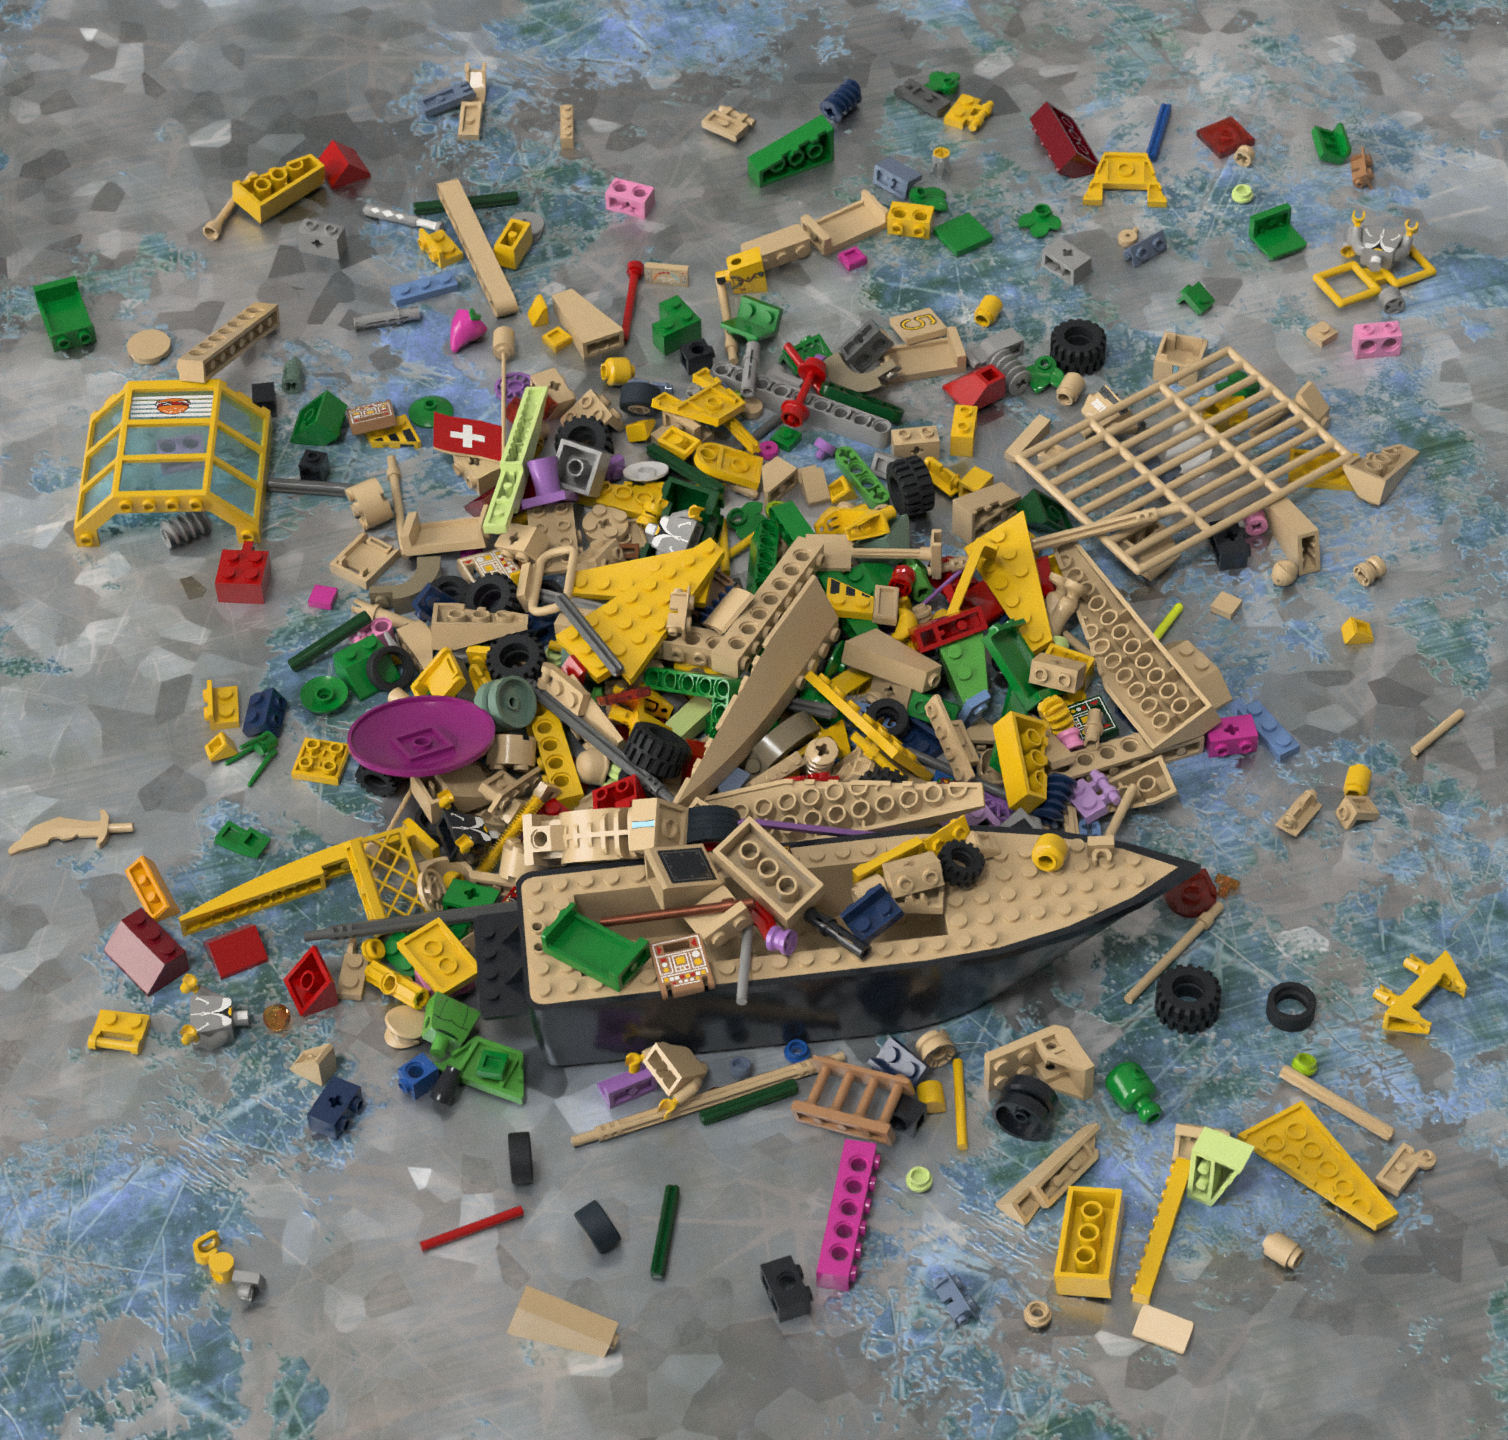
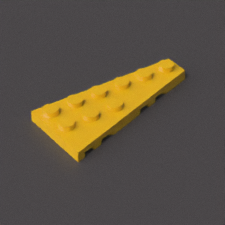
M692 548L576 571L572 596L583 599L610 601ZM714 573L696 596L694 607L705 608L707 606Z
M811 670L804 678L893 760L926 782H929L934 777L928 769L916 760L918 757L912 751L903 747V743L898 738L887 732L888 729L875 721L867 713L863 714L860 711L862 708L850 699L848 701L845 698L847 694L839 687L835 686L833 688L830 685L832 681L821 672L818 676Z

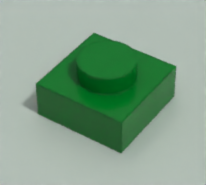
M782 425L770 438V441L775 442L779 449L790 453L802 440V433Z
M483 1049L476 1069L477 1077L502 1081L509 1062V1054Z

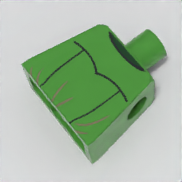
M437 991L427 1001L421 1035L423 1039L433 1043L430 1054L437 1058H443L447 1050L452 1052L460 1047L478 1019L480 1011Z

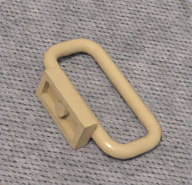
M564 545L545 551L538 557L535 568L530 562L521 565L516 598L526 613L530 612L533 616L541 617L561 611L556 603L538 607L546 562L552 558L569 554V561L563 593L570 600L572 599L579 552L575 546Z

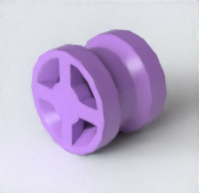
M777 925L772 926L766 936V948L772 952L780 951L782 955H791L798 941L796 931L791 929L783 930L781 926Z

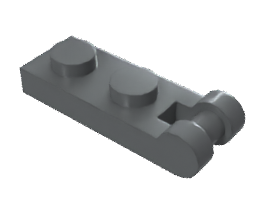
M911 78L906 80L903 86L899 85L894 89V94L897 98L906 99L936 118L951 108L950 100Z

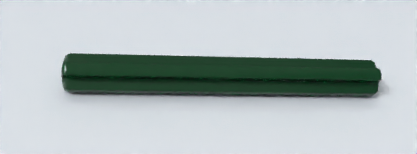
M516 191L467 196L472 209L517 204L519 201ZM441 200L413 203L415 215L446 212Z
M655 443L646 446L647 455L666 464L673 471L700 487L718 492L721 495L725 494L724 484Z

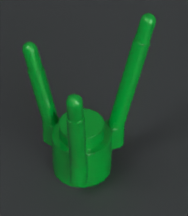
M265 731L260 736L240 745L239 749L243 751L225 761L224 764L228 766L253 750L260 756L267 755L248 782V787H251L269 761L278 754L275 748L278 747L279 742L273 733Z

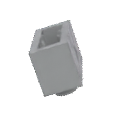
M305 218L297 231L300 252L339 260L347 248L345 226Z
M1058 238L1042 249L1041 266L1068 284L1075 286L1091 274L1092 257L1062 238Z

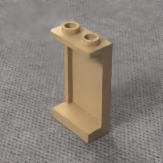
M864 189L861 191V200L817 220H813L806 214L800 217V223L803 230L810 237V243L825 257L887 229L889 210L878 202L874 195H871Z
M956 326L947 327V337L926 340L911 345L901 344L892 346L877 360L880 361L879 366L893 358L899 361L902 370L897 372L898 375L887 381V384L966 372V353Z
M483 505L479 517L420 523L417 511L408 512L400 535L405 556L486 548L488 539L492 536V533L484 534L483 523L489 505Z

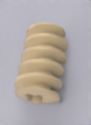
M821 737L810 741L803 756L806 764L800 768L803 775L829 771L831 773L838 755V747L835 741L830 737Z

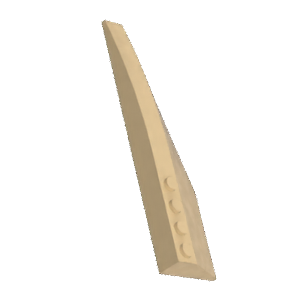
M1077 541L1052 547L1063 577L1088 587L1085 594L1078 600L1076 614L1090 646L1091 654L1095 658L1104 689L1151 749L1157 752L1200 737L1219 724L1222 720L1211 703Z
M812 575L766 637L762 644V647L765 648L761 656H755L750 676L745 675L743 677L738 695H733L715 726V729L718 730L715 738L709 737L707 740L703 759L697 758L693 765L691 778L686 777L673 803L689 807L695 797L703 800L722 783L750 754L752 748L768 733L797 692L804 688L806 684L804 677L810 670L815 673L821 658H825L831 644L837 642L840 636L838 616L816 576Z
M781 779L708 795L703 799L709 805L733 808L738 811L740 818L743 819L750 816L754 820L763 819L871 832L924 828L986 808L983 784L978 782L938 784L937 782L928 781L927 783H914L913 781L892 783L891 781L876 780L840 782L839 780L816 781L815 779H805L804 781H794L793 779ZM765 829L779 843L837 837Z

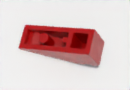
M981 605L913 626L908 628V632L914 649L919 653H924L988 629Z

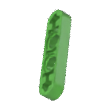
M848 446L839 447L835 451V463L872 509L881 504L889 505V492L855 450ZM853 469H860L862 472L855 474L851 471ZM865 483H871L874 486L866 488L862 485Z

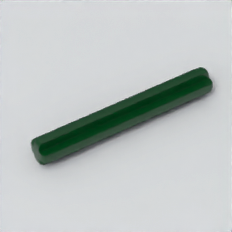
M366 611L360 612L288 659L289 666L294 672L370 624L372 622L371 617Z
M789 1079L700 1110L699 1118L703 1125H708L798 1093V1085L795 1079Z
M668 1184L665 1187L650 1269L652 1278L663 1279L665 1277L680 1195L678 1185Z

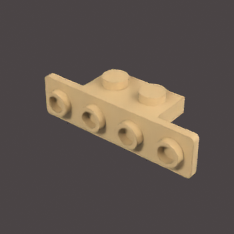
M933 695L925 705L926 715L931 721L935 735L953 771L954 778L957 782H971L975 778L971 766H976L980 759L962 719L951 721L940 695Z
M537 766L518 780L502 769L483 781L478 791L483 794L485 799L492 802L488 812L492 814L498 809L502 811L509 802H513L514 798L522 797L528 789L533 790L540 780L537 776L542 769Z

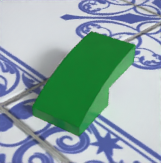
M229 820L214 840V843L223 848L251 858H258L271 842V838L251 827L246 831Z

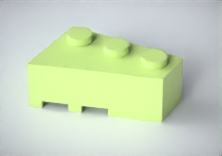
M1205 1126L1191 1151L1187 1197L1212 1207L1223 1194L1226 1187L1243 1170L1255 1146Z

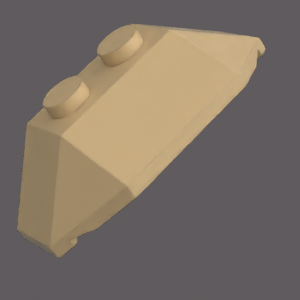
M1181 640L1164 645L1165 649L1211 703L1215 711L1232 702L1233 698L1219 668L1191 642Z

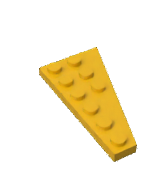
M604 481L599 498L578 493L579 501L575 502L590 507L596 505L613 507L624 511L627 517L638 518V516L642 515L644 502H651L662 508L668 505V501L662 499V487L665 482H645V485H633V481H624V484H611L609 481Z
M1021 511L980 537L981 539L987 537L994 540L999 549L995 561L981 557L976 569L1009 619L1014 618L1015 621L1025 619L1026 623L1019 628V632L1035 656L1048 648L1050 643L1054 644V638L1047 615L1026 515L1024 511ZM975 541L963 548L968 557Z
M1303 1100L1237 1134L1238 1140L1255 1146L1253 1152L1373 1230L1377 1231L1398 1219L1399 1213Z

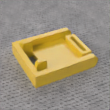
M444 647L410 687L414 696L426 695L430 690L432 695L455 697L466 684V680L452 650Z

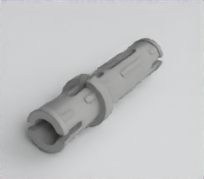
M417 305L401 309L395 307L394 310L353 316L355 330L393 323L399 325L401 322L419 320L420 313Z
M750 341L746 344V354L742 360L744 369L740 393L744 397H752L755 392L757 368L760 365V344L756 341Z

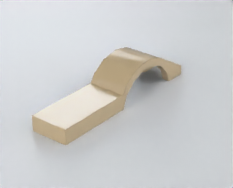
M470 62L465 64V81L469 82L477 96L470 101L461 102L458 128L459 140L480 139L482 111L486 100V63H482V69H470Z
M447 856L415 863L419 874L421 871L429 868L436 870L441 877L448 871H457L464 875V880L500 890L501 898H505L514 886L516 887L515 877L509 876L508 880L500 877L499 874L474 871L467 862H449Z

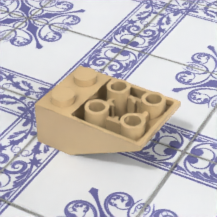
M467 765L451 772L433 776L410 777L411 792L432 825L438 823L444 812L443 808L439 806L437 794L445 789L451 791L455 799L453 803L463 813L492 803L485 799L483 794L478 791L481 783L487 779L479 765Z

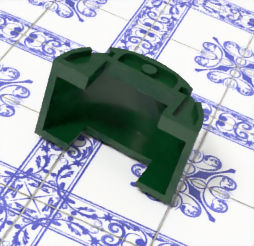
M669 476L668 481H665L662 487V499L668 501V505L663 509L661 518L663 516H670L674 512L689 509L692 505L703 507L705 511H701L699 516L703 520L698 522L705 526L698 544L709 537L718 543L724 522V516L720 514L721 508L725 507L723 496L718 492ZM645 543V546L639 552L638 559L655 556L656 549L651 544Z

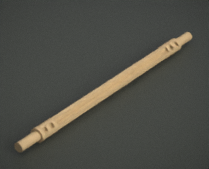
M1177 503L1157 509L1152 507L1032 538V549L1035 552L1132 526L1158 521L1160 517L1180 513V506ZM968 555L949 559V562L942 563L941 573L949 571L954 573L964 570L969 558ZM926 567L928 576H931V568Z
M843 1051L828 1055L837 1061H845ZM812 1058L715 1088L694 1095L682 1106L677 1105L671 1119L735 1099L789 1079L796 1080L818 1072ZM659 1107L596 1126L594 1127L595 1130L570 1137L572 1146H580L595 1140L601 1142L667 1121L664 1119V1115L668 1109H662L658 1112Z

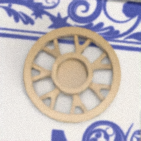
M431 868L425 869L420 872L417 881L418 895L421 903L428 912L442 911L443 905L439 903V900L442 902L447 892L444 880L436 870Z

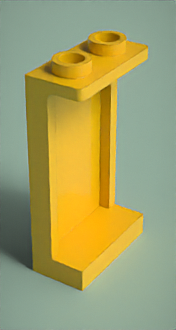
M977 537L946 615L959 612L980 558L984 557L995 561L999 546L996 545L994 540L987 537L982 539Z

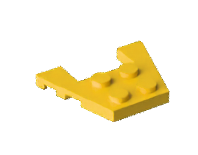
M1104 152L1096 168L1095 175L1089 183L1088 190L1083 196V205L1102 206L1103 189L1147 190V207L1166 208L1167 206L1166 196L1162 193V187L1156 179L1154 168L1147 153Z
M704 367L694 373L692 382L703 387V390L685 401L663 392L652 399L651 407L718 427L744 411L746 402L730 388L725 389L721 385L722 381L718 377L713 378L710 375L711 371Z

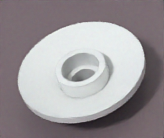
M656 461L638 462L624 468L623 475L627 479L638 481L640 484L645 485V482H654V480L667 475L669 467L664 463Z

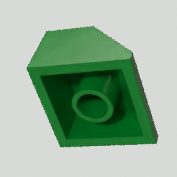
M326 390L299 410L290 442L301 445L325 446L331 441H336L341 434L340 428L346 419L345 412L348 405Z
M861 563L852 568L851 572L846 571L842 574L851 587L874 597L875 585L888 586L893 569L889 563Z
M374 634L333 654L336 675L360 702L382 691L370 683L366 674V664L369 656L373 651L385 647ZM390 655L383 656L377 665L380 678L388 683L399 680L400 675Z

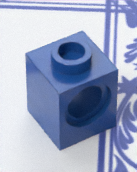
M423 1052L397 1069L399 1088L404 1094L409 1093L415 1101L429 1092L439 1078L438 1067Z

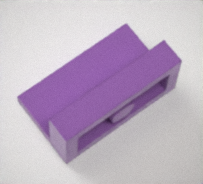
M644 1064L641 1065L638 1073L630 1074L628 1070L597 1083V1087L610 1109L658 1090L657 1080Z

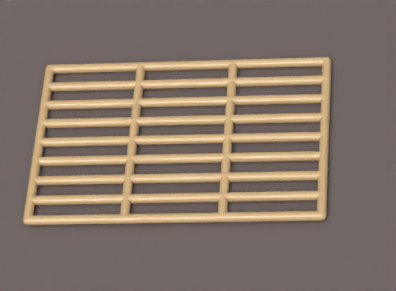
M1226 346L1022 451L1015 456V461L1083 525L1130 514L1162 496H1165L1171 502L1169 505L1179 503L1180 510L1186 518L1126 550H1123L1116 543L1157 521L1125 528L1110 536L1106 533L1095 536L1134 574L1141 575L1343 466L1354 456L1231 346ZM1226 356H1229L1235 362L1177 393L1168 387ZM1241 369L1250 375L1191 407L1183 401V399ZM1256 382L1265 388L1206 420L1198 414ZM1159 391L1166 397V399L1108 429L1099 424L1102 420ZM1272 395L1280 401L1222 433L1213 428L1216 424ZM1172 405L1181 410V412L1122 443L1113 437ZM1285 409H1289L1295 415L1236 447L1228 441L1230 438ZM1187 418H1190L1196 424L1136 457L1128 450ZM1301 422L1310 428L1251 461L1243 455L1248 450ZM1089 427L1097 433L1036 466L1027 460ZM1203 431L1211 437V439L1152 470H1149L1143 464ZM1317 435L1325 441L1322 445L1268 474H1264L1258 468ZM1103 441L1112 447L1051 480L1042 474ZM1217 445H1220L1226 451L1167 484H1164L1158 478L1162 474ZM1332 449L1341 455L1282 488L1273 482ZM1117 455L1126 460L1121 465L1065 494L1057 488V486ZM1233 458L1242 465L1182 498L1173 492V490ZM1133 468L1141 474V476L1080 508L1072 502V500ZM1248 472L1256 478L1253 482L1197 512L1188 506V504ZM1147 482H1150L1156 488L1154 491L1095 522L1087 516V514ZM1263 486L1272 492L1270 495L1212 526L1203 520V518ZM1192 524H1195L1201 530V532L1140 565L1131 558Z

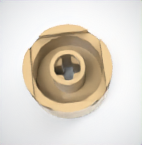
M376 477L369 478L345 489L348 500L350 502L353 501V504L350 505L355 518L360 516L358 521L363 531H367L393 518L390 504L385 499L384 491Z
M495 735V740L487 751L486 766L490 767L489 770H493V773H497L502 769L507 772V769H514L518 774H527L535 768L536 738L529 736L528 741L523 740V735Z
M506 838V843L503 844L500 877L508 880L509 876L515 877V882L517 883V880L527 872L551 869V867L525 866L524 842L517 838Z

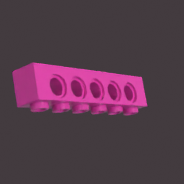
M845 1139L816 1270V1287L849 1292L850 1283L856 1282L858 1266L854 1264L856 1259H861L863 1243H859L860 1236L865 1237L867 1221L864 1220L865 1214L870 1215L872 1199L869 1198V1193H874L876 1187V1176H873L874 1170L879 1171L881 1155L877 1154V1143Z

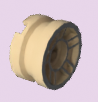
M936 1029L927 1032L915 1044V1050L918 1055L931 1066V1069L945 1066L954 1059L957 1052L950 1036L943 1029L940 1032H937Z

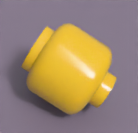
M610 357L601 365V378L609 386H623L634 378L635 367L633 364L631 365L626 357Z
M1054 833L1041 835L1036 840L1031 853L1033 863L1040 870L1046 872L1058 870L1063 866L1067 856V843L1062 837Z

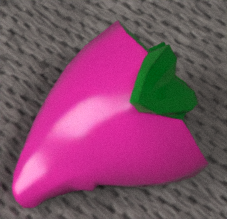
M473 308L470 310L458 309L453 317L450 328V348L453 353H457L468 343L480 339L488 330L486 325L480 320L482 316L475 313Z

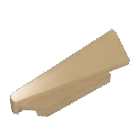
M1099 1124L1083 1126L999 1199L995 1206L1021 1225H1026L1040 1206L1042 1208H1049L1068 1189V1186H1071L1098 1159L1099 1149L1095 1148L1096 1132L1100 1131Z

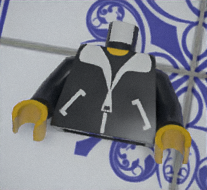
M449 789L443 790L437 794V797L439 799V806L443 808L444 812L435 828L449 862L467 861L470 864H474L484 858L490 846H494L493 844L498 842V832L487 830L480 816L459 811L453 803L455 799Z

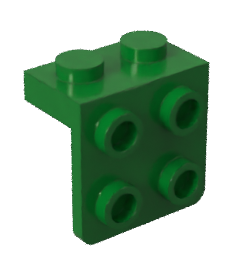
M1288 203L1250 216L1248 236L1270 260L1279 259L1307 247V242L1290 225L1292 207Z

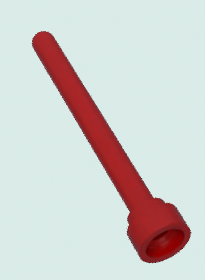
M637 260L630 261L626 270L630 279L622 323L624 342L629 340L637 284L644 274V264Z

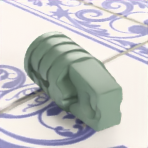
M296 356L284 365L282 376V390L291 395L299 393L302 388V362Z

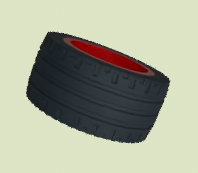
M703 805L689 808L686 845L703 843L706 851H713L739 826L738 820L741 821L738 811L719 805Z

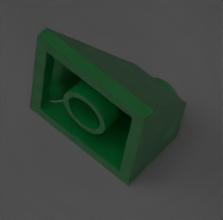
M1035 488L1015 505L1017 513L1024 511L1027 525L1035 530L1052 534L1073 528L1066 508L1058 501Z

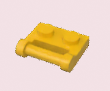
M100 1009L92 1034L88 1038V1049L97 1050L99 1047L130 1051L131 1054L140 1055L151 1024L150 1015ZM102 1037H110V1038H118V1039H126V1040H117V1039H109V1038H102Z

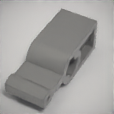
M1010 327L985 338L979 347L966 350V361L975 370L986 365L987 358L996 351L1009 349L1013 355L1019 357L1023 355L1024 340Z

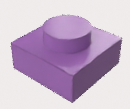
M619 453L611 457L604 481L611 483L623 476L625 459Z

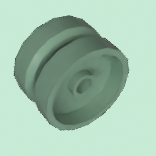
M510 675L486 682L479 687L474 698V704L481 709H485L493 718L496 733H503L529 725L534 719L537 710V699L534 690L520 676Z

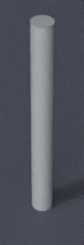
M753 922L742 930L736 1002L739 1005L747 1003Z

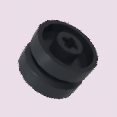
M1013 1075L1005 1081L1001 1089L1000 1096L992 1108V1118L1002 1131L1012 1137L1027 1141L1039 1140L1046 1134L1050 1126V1120L1055 1115L1059 1106V1098L1056 1092L1040 1079L1029 1075Z

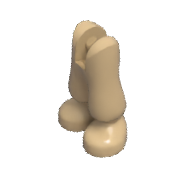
M1051 572L1049 580L1056 586V590L1048 593L1045 599V606L1053 636H1060L1066 622L1076 610L1079 598L1085 594L1088 587Z

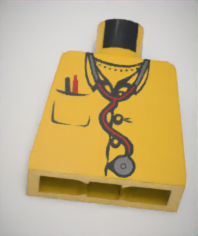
M759 247L728 256L726 258L728 269L715 272L718 285L731 282L734 294L768 291Z

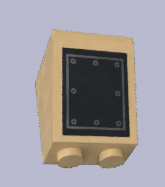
M703 843L644 849L646 879L660 909L695 905L718 887L726 886L722 873L717 872L715 869L716 863L714 862L713 854L711 852L707 853Z

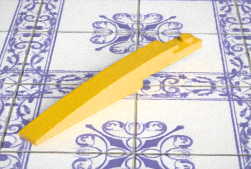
M409 828L405 829L411 852L417 851L415 834ZM398 834L390 836L386 842L397 851L401 846ZM348 841L265 873L180 916L179 922L183 937L327 889L325 881L352 872L343 847ZM391 853L388 860L395 858L396 855Z

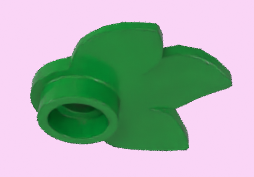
M935 71L929 74L930 82L924 84V86L934 92L941 90L942 94L951 95L958 91L961 77L957 72L946 74L942 71Z
M913 187L910 190L909 200L912 204L934 206V211H948V205L944 199L947 194L943 190L936 187Z
M1038 204L1032 212L1025 213L1020 217L1018 227L1030 228L1032 236L1042 238L1048 234L1050 229L1059 230L1061 220L1053 215L1050 206Z
M1041 356L1033 365L1026 367V370L1031 373L1030 385L1035 394H1039L1049 384L1058 388L1064 378L1063 371L1057 368L1056 361L1051 356Z
M1237 371L1227 377L1228 381L1216 384L1215 389L1219 392L1248 377L1245 372ZM1256 382L1231 396H1244L1245 398L1252 396L1260 391V384Z
M748 502L742 508H734L728 513L726 517L727 525L731 529L736 530V535L739 539L743 540L753 533L762 519H768L760 514L763 503Z

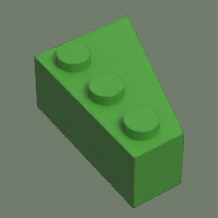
M983 631L938 647L937 655L939 656V661L943 663L942 667L946 671L947 682L957 704L961 706L964 705L966 700L985 689L988 691L985 648L981 640L984 637Z

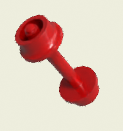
M809 357L804 363L800 364L798 374L804 382L796 400H786L781 405V420L786 425L800 427L803 422L808 420L810 411L804 405L809 390L812 384L820 385L827 378V366L822 360Z

